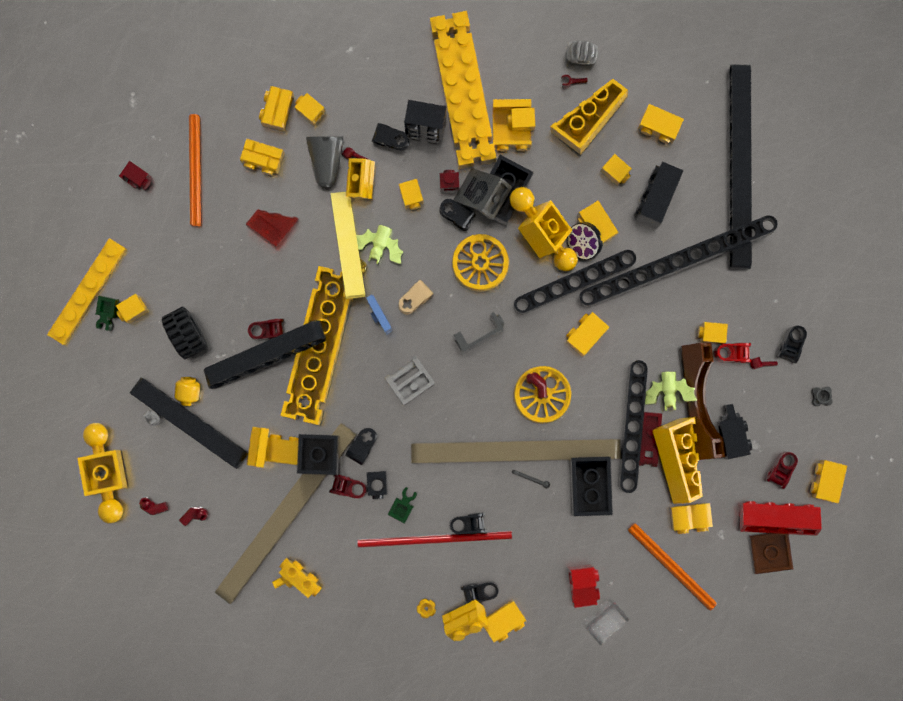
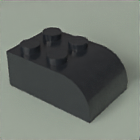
M499 155L490 174L505 180L512 186V189L494 220L507 226L515 211L510 204V195L516 188H527L534 172Z
M611 457L571 458L572 516L613 515Z

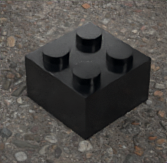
M299 434L297 474L338 475L340 436Z

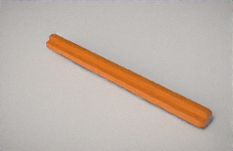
M198 114L189 115L190 225L194 227L201 225L200 116Z
M634 523L629 527L628 531L708 610H712L717 605L716 601L637 524Z

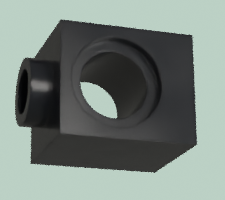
M387 471L366 472L368 496H372V499H384V495L388 494ZM374 480L382 482L383 487L380 491H375L372 488Z

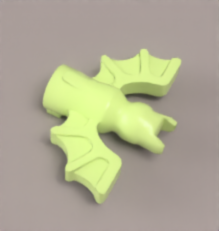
M379 225L376 233H372L367 229L365 234L356 235L358 250L360 251L368 243L373 242V248L368 259L369 262L371 259L377 260L376 264H378L383 255V249L387 247L390 251V261L401 264L403 251L398 247V239L392 240L389 238L392 232L391 228Z
M662 372V382L652 381V387L646 391L645 405L656 404L659 394L663 392L665 395V411L668 410V407H673L676 410L675 393L677 390L682 394L684 401H697L694 395L695 388L689 387L686 379L676 381V372Z

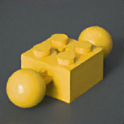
M519 187L513 190L510 195L511 206L516 211L525 212L527 215L518 229L538 257L541 258L555 253L553 262L558 270L568 272L574 269L578 262L577 254L573 249L562 246V243L571 233L572 229L553 202L550 200L534 207V195L530 189Z
M91 423L84 429L83 439L87 445L92 447L93 455L77 458L84 496L101 494L103 502L98 507V516L103 522L111 524L120 520L123 514V507L119 501L114 499L113 491L128 488L120 450L108 452L104 450V444L108 439L106 427L100 423ZM102 468L106 471L105 476H100L99 472H102Z

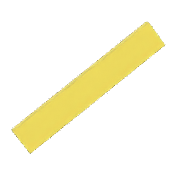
M346 192L330 193L345 298L365 297L351 199L346 197Z

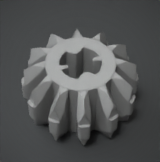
M571 41L566 49V59L577 64H594L598 56V46L587 41Z

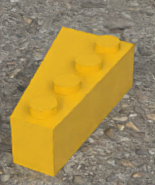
M611 79L594 92L591 97L581 102L578 107L564 115L561 120L550 126L551 133L581 155L626 100L628 89L616 80Z
M695 417L679 418L653 430L673 504L691 503L703 497L701 474L697 470L699 453L695 451V442L697 441V433L694 434L693 424H696Z

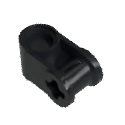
M382 123L377 124L372 138L373 143L398 151L406 150L410 143L405 132ZM403 137L404 142L398 145L396 140H400Z
M445 199L439 208L440 215L465 232H467L477 216L473 211L452 199ZM451 205L452 211L445 212V207Z
M798 325L787 330L777 357L790 359L795 364L798 362L807 337L804 327ZM795 329L799 330L801 334L798 340L792 336V332Z
M371 428L362 429L345 456L362 466L376 442V431ZM371 432L372 440L365 441L363 434Z
M485 513L454 517L449 522V528L455 534L487 532V529L484 527L483 518ZM456 520L463 522V528L460 531H456L453 528V523Z
M494 581L474 583L460 587L464 592L466 600L464 604L473 600H477L479 603L496 598L499 592V587ZM486 586H494L495 593L487 595L484 591Z

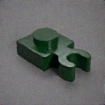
M98 296L95 315H100V319L96 322L97 329H102V324L105 323V330L111 331L113 326L111 318H116V305H118L119 299Z
M407 487L402 491V500L396 498L388 513L389 516L404 524L414 507L409 502L417 496V493L414 492L412 497H407Z

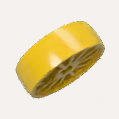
M475 234L463 239L455 248L452 256V270L455 278L463 287L475 292H485L496 288L505 279L509 269L507 250L499 240L486 234ZM484 242L492 244L488 251H486V244ZM481 244L484 250L482 253L477 254L473 251V246ZM467 245H470V254L463 249ZM496 247L500 253L488 258L489 253ZM462 252L472 260H459L458 257ZM500 256L503 259L502 264L489 262ZM479 258H481L482 261L486 262L483 264V267H479V264H475L478 262ZM458 263L471 264V266L463 270L458 269ZM489 266L502 267L501 274L496 273ZM473 269L468 279L462 277V273ZM486 270L496 276L497 279L490 282ZM478 272L477 284L470 283L469 281L473 275ZM481 273L484 274L488 284L480 285Z
M536 366L528 369L519 377L514 387V402L517 410L524 418L534 423L546 424L556 421L565 414L571 403L572 392L567 378L553 367ZM535 372L540 375V372H547L548 375L544 379L553 378L556 385L554 388L547 387V399L543 398L540 400L538 398L535 385H533L535 390L522 386L528 374ZM559 382L562 383L564 389L556 390ZM520 389L532 392L533 395L520 397ZM565 392V400L552 396V394ZM534 398V401L526 408L523 407L521 400ZM550 399L563 403L562 408L558 410ZM537 402L535 414L531 415L527 410ZM546 403L554 409L556 414L549 417ZM541 404L544 407L545 418L537 417Z

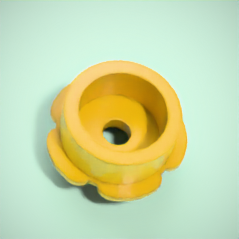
M423 599L417 606V612L422 618L432 617L436 612L435 603L432 600Z

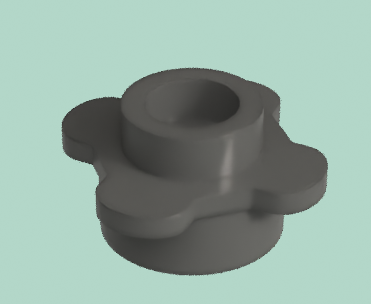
M815 387L813 389V394L815 395L814 405H831L833 402L832 389L830 387L822 389Z

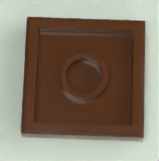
M764 533L749 535L754 574L794 569L789 534Z

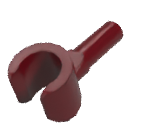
M566 74L561 76V79H569L567 84H562L565 88L575 83L588 82L587 78L575 79Z
M347 147L342 152V156L347 160L352 158V156L358 159H368L359 155L350 147Z
M757 357L751 359L750 364L753 369L765 366H777L778 362H761V358Z

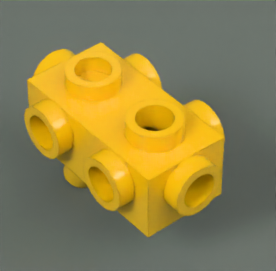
M288 558L279 566L281 568L279 574L282 577L272 582L275 589L284 584L289 588L294 586L307 598L311 595L315 597L322 589L319 586L320 584L317 583L319 579L312 573L307 574L302 570L304 567L298 561L294 560L293 562Z

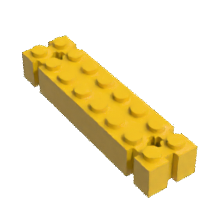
M467 11L452 13L451 19H445V15L431 17L430 27L432 38H437L434 40V48L454 148L459 147L460 149L456 150L458 168L460 170L474 167V162L480 161L481 165L496 163L494 143L489 144L488 142L492 140V133L472 33H467L470 32ZM450 33H453V35H455V37H454V38H450V35H449V34H450ZM472 142L478 144L476 149H472Z
M318 266L315 282L319 285L318 289H312L304 325L312 321H321L326 341L296 354L286 392L290 395L289 402L284 401L280 415L295 420L302 416L304 417L303 422L319 426L324 412L319 409L321 402L326 403L351 304V299L345 298L342 271L340 276L335 275L334 269ZM332 286H336L338 290L334 295H331L329 288H332ZM304 397H307V400L310 401L306 407H303V404L300 403L301 399L304 400Z

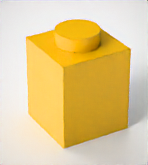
M308 93L304 96L301 95L295 102L296 112L313 126L326 112L325 108Z
M534 108L511 109V115H507L508 126L512 127V132L535 130Z
M614 154L600 172L618 186L621 182L625 184L631 177L629 173L632 168Z
M417 179L399 184L405 209H418L421 207V204H424Z
M137 294L116 305L119 310L116 313L120 320L129 324L149 312Z
M702 323V326L698 327L700 343L726 344L728 324Z

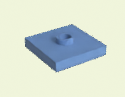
M373 295L368 296L366 299L373 311L370 314L374 322L380 323L386 335L391 333L392 328Z

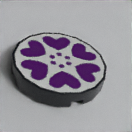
M580 222L571 227L572 231L567 237L569 248L573 249L581 260H589L596 257L601 252L603 240L601 241L600 238L601 233L596 226L589 222Z

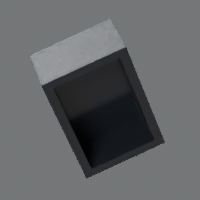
M408 100L404 120L405 133L409 135V138L419 140L421 137L426 138L427 141L432 143L443 141L447 120V106Z
M663 161L659 166H655L649 178L652 182L648 183L642 194V197L645 199L644 201L641 200L635 211V214L638 215L636 221L655 229L661 225L684 170Z

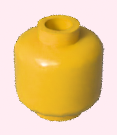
M181 377V380L175 383L174 397L177 401L181 402V405L192 406V403L199 400L200 383L196 381V378Z

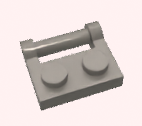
M416 355L399 370L384 377L403 405H406L435 384ZM413 368H418L419 371L400 385H396V380Z

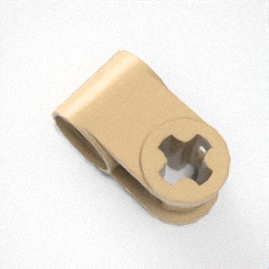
M421 279L399 300L398 307L401 313L405 315L413 313L434 294ZM405 301L406 303H408L410 301L411 309H409L408 307L404 309L403 302Z

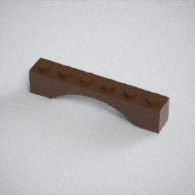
M712 343L683 345L681 347L684 377L687 385L695 388L694 395L697 398V401L688 402L689 416L695 417L696 424H693L694 434L697 433L695 451L699 453V460L724 458L723 438L711 422L705 400L706 380L714 362Z

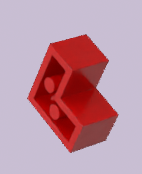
M592 565L569 567L568 574L573 607L598 605L597 600H600L599 588H595L597 587L596 582H599L598 570L594 569Z

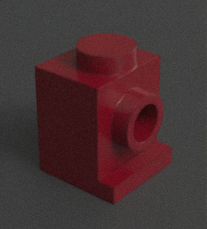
M131 161L128 162L119 175L125 182L128 179L127 183L135 189L139 186L144 190L148 188L152 178L147 172Z
M444 170L443 173H440V192H458L459 172Z

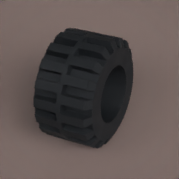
M182 306L162 317L164 330L180 357L187 359L206 349L204 337L194 318L185 307Z

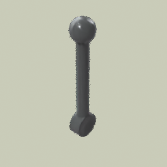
M512 471L513 474L543 485L546 489L550 487L548 481L543 482L519 471Z

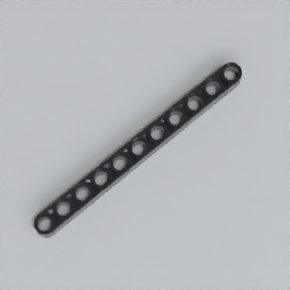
M731 64L729 68L730 230L752 222L751 66ZM751 228L745 230L746 236L752 237ZM731 235L730 244H736V237ZM752 242L730 251L731 269H751Z
M770 215L761 217L593 285L580 293V302L585 307H593L769 236L776 230L777 220ZM770 221L773 224V228L766 230L763 227V222ZM747 228L753 229L755 236H746L745 230ZM732 235L736 237L737 243L729 244L726 238ZM716 243L719 246V250L712 252L709 250L708 245ZM698 250L701 253V257L693 259L690 255L691 251ZM679 257L683 260V264L677 267L672 263V260ZM656 265H663L665 272L662 274L656 273L654 270ZM639 272H645L647 279L639 281L636 275ZM621 279L629 281L630 284L627 288H621L618 285ZM604 286H609L612 289L611 293L607 296L601 293V289ZM587 293L594 296L593 301L590 303L583 301V296Z

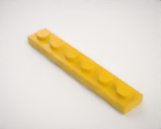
M108 239L48 332V336L62 345L67 343L127 250L112 239Z

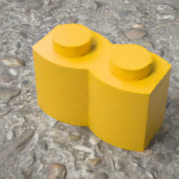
M710 503L670 507L672 530L677 531L678 534L689 533V529H697V532L709 531L708 527H713Z

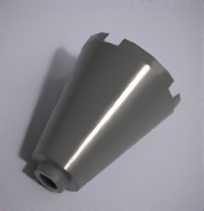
M344 136L306 137L316 183H320V187H331V183L336 181Z

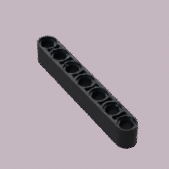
M631 250L621 251L521 295L514 301V311L520 315L527 314L627 270L636 262V254ZM623 255L631 257L630 264H625L622 261ZM605 263H612L614 271H607L604 267ZM587 271H595L597 278H588ZM571 278L579 280L578 287L570 285L569 281ZM555 285L560 286L562 293L559 295L554 294L552 287ZM542 293L545 300L541 303L537 302L534 298L535 294ZM525 301L527 309H518L517 302Z
M321 321L309 322L206 367L203 371L208 388H219L325 342L326 336Z
M641 360L631 363L628 368L618 487L625 493L634 492L638 485L648 372L646 363ZM635 364H639L643 369L639 375L633 371ZM634 383L639 384L641 387V391L638 394L634 393L631 389ZM632 402H635L639 405V411L637 413H633L630 410V404ZM631 421L637 424L638 428L635 432H631L628 429V424ZM630 440L636 444V448L632 452L626 447L627 442ZM628 459L634 463V468L630 471L625 468V462ZM626 479L632 481V487L629 490L623 487V482Z
M140 377L130 391V394L234 468L238 469L248 455V452L144 378Z

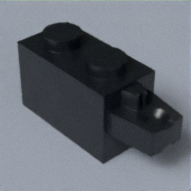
M733 404L724 405L725 416H722V421L717 422L719 434L724 442V459L751 455L752 443L750 439H747L748 425L746 420H743L739 413H735Z

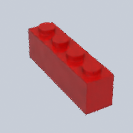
M748 501L743 503L739 509L740 532L817 536L822 530L821 507H814L811 504L795 506L792 503L776 505L773 502L757 504L754 501Z

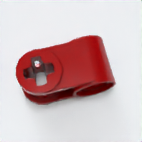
M751 343L719 345L714 349L713 356L718 362L751 363V359H749ZM721 348L727 350L728 354L726 358L721 357Z

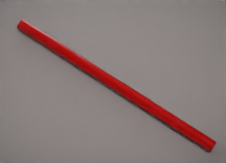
M512 531L357 540L358 548L502 540L512 539Z

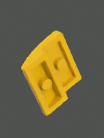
M252 427L246 465L264 468L269 429Z

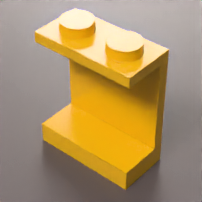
M493 99V143L497 151H508L509 148H516V151H527V148H531V131L512 132V127L508 126L507 115H511V109L531 108V99Z

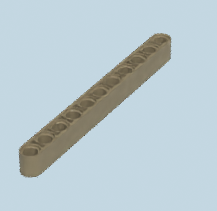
M342 423L332 434L340 436L339 459L357 435ZM301 475L216 589L215 593L229 604L234 601L327 475Z
M620 439L411 444V463L571 460V458L609 456L611 459H621Z

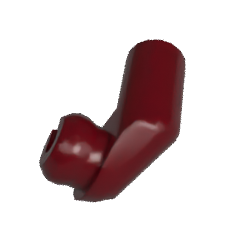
M538 373L528 374L526 381L528 384H533L537 387L538 398H547L546 380Z
M146 497L139 501L140 508L149 515L169 511L167 502L155 504Z
M191 507L179 521L184 526H187L192 519L204 521L208 516L207 511L202 507Z

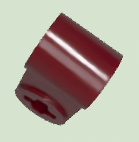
M284 319L254 322L249 325L248 334L255 341L275 338L283 334L282 323ZM254 327L262 328L260 336L252 335Z
M791 452L780 453L769 470L766 481H772L779 485L781 489H785L797 466V456ZM787 455L792 459L791 464L788 466L783 463V459Z
M333 475L334 482L332 489L329 490L330 493L352 498H363L366 496L367 485L364 482L342 475ZM357 484L363 487L361 495H356L353 491L354 486Z

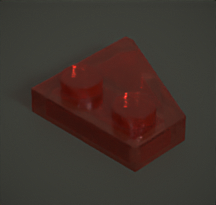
M258 209L248 220L246 226L277 248L299 219L294 216L291 218L281 216L282 214L268 213Z

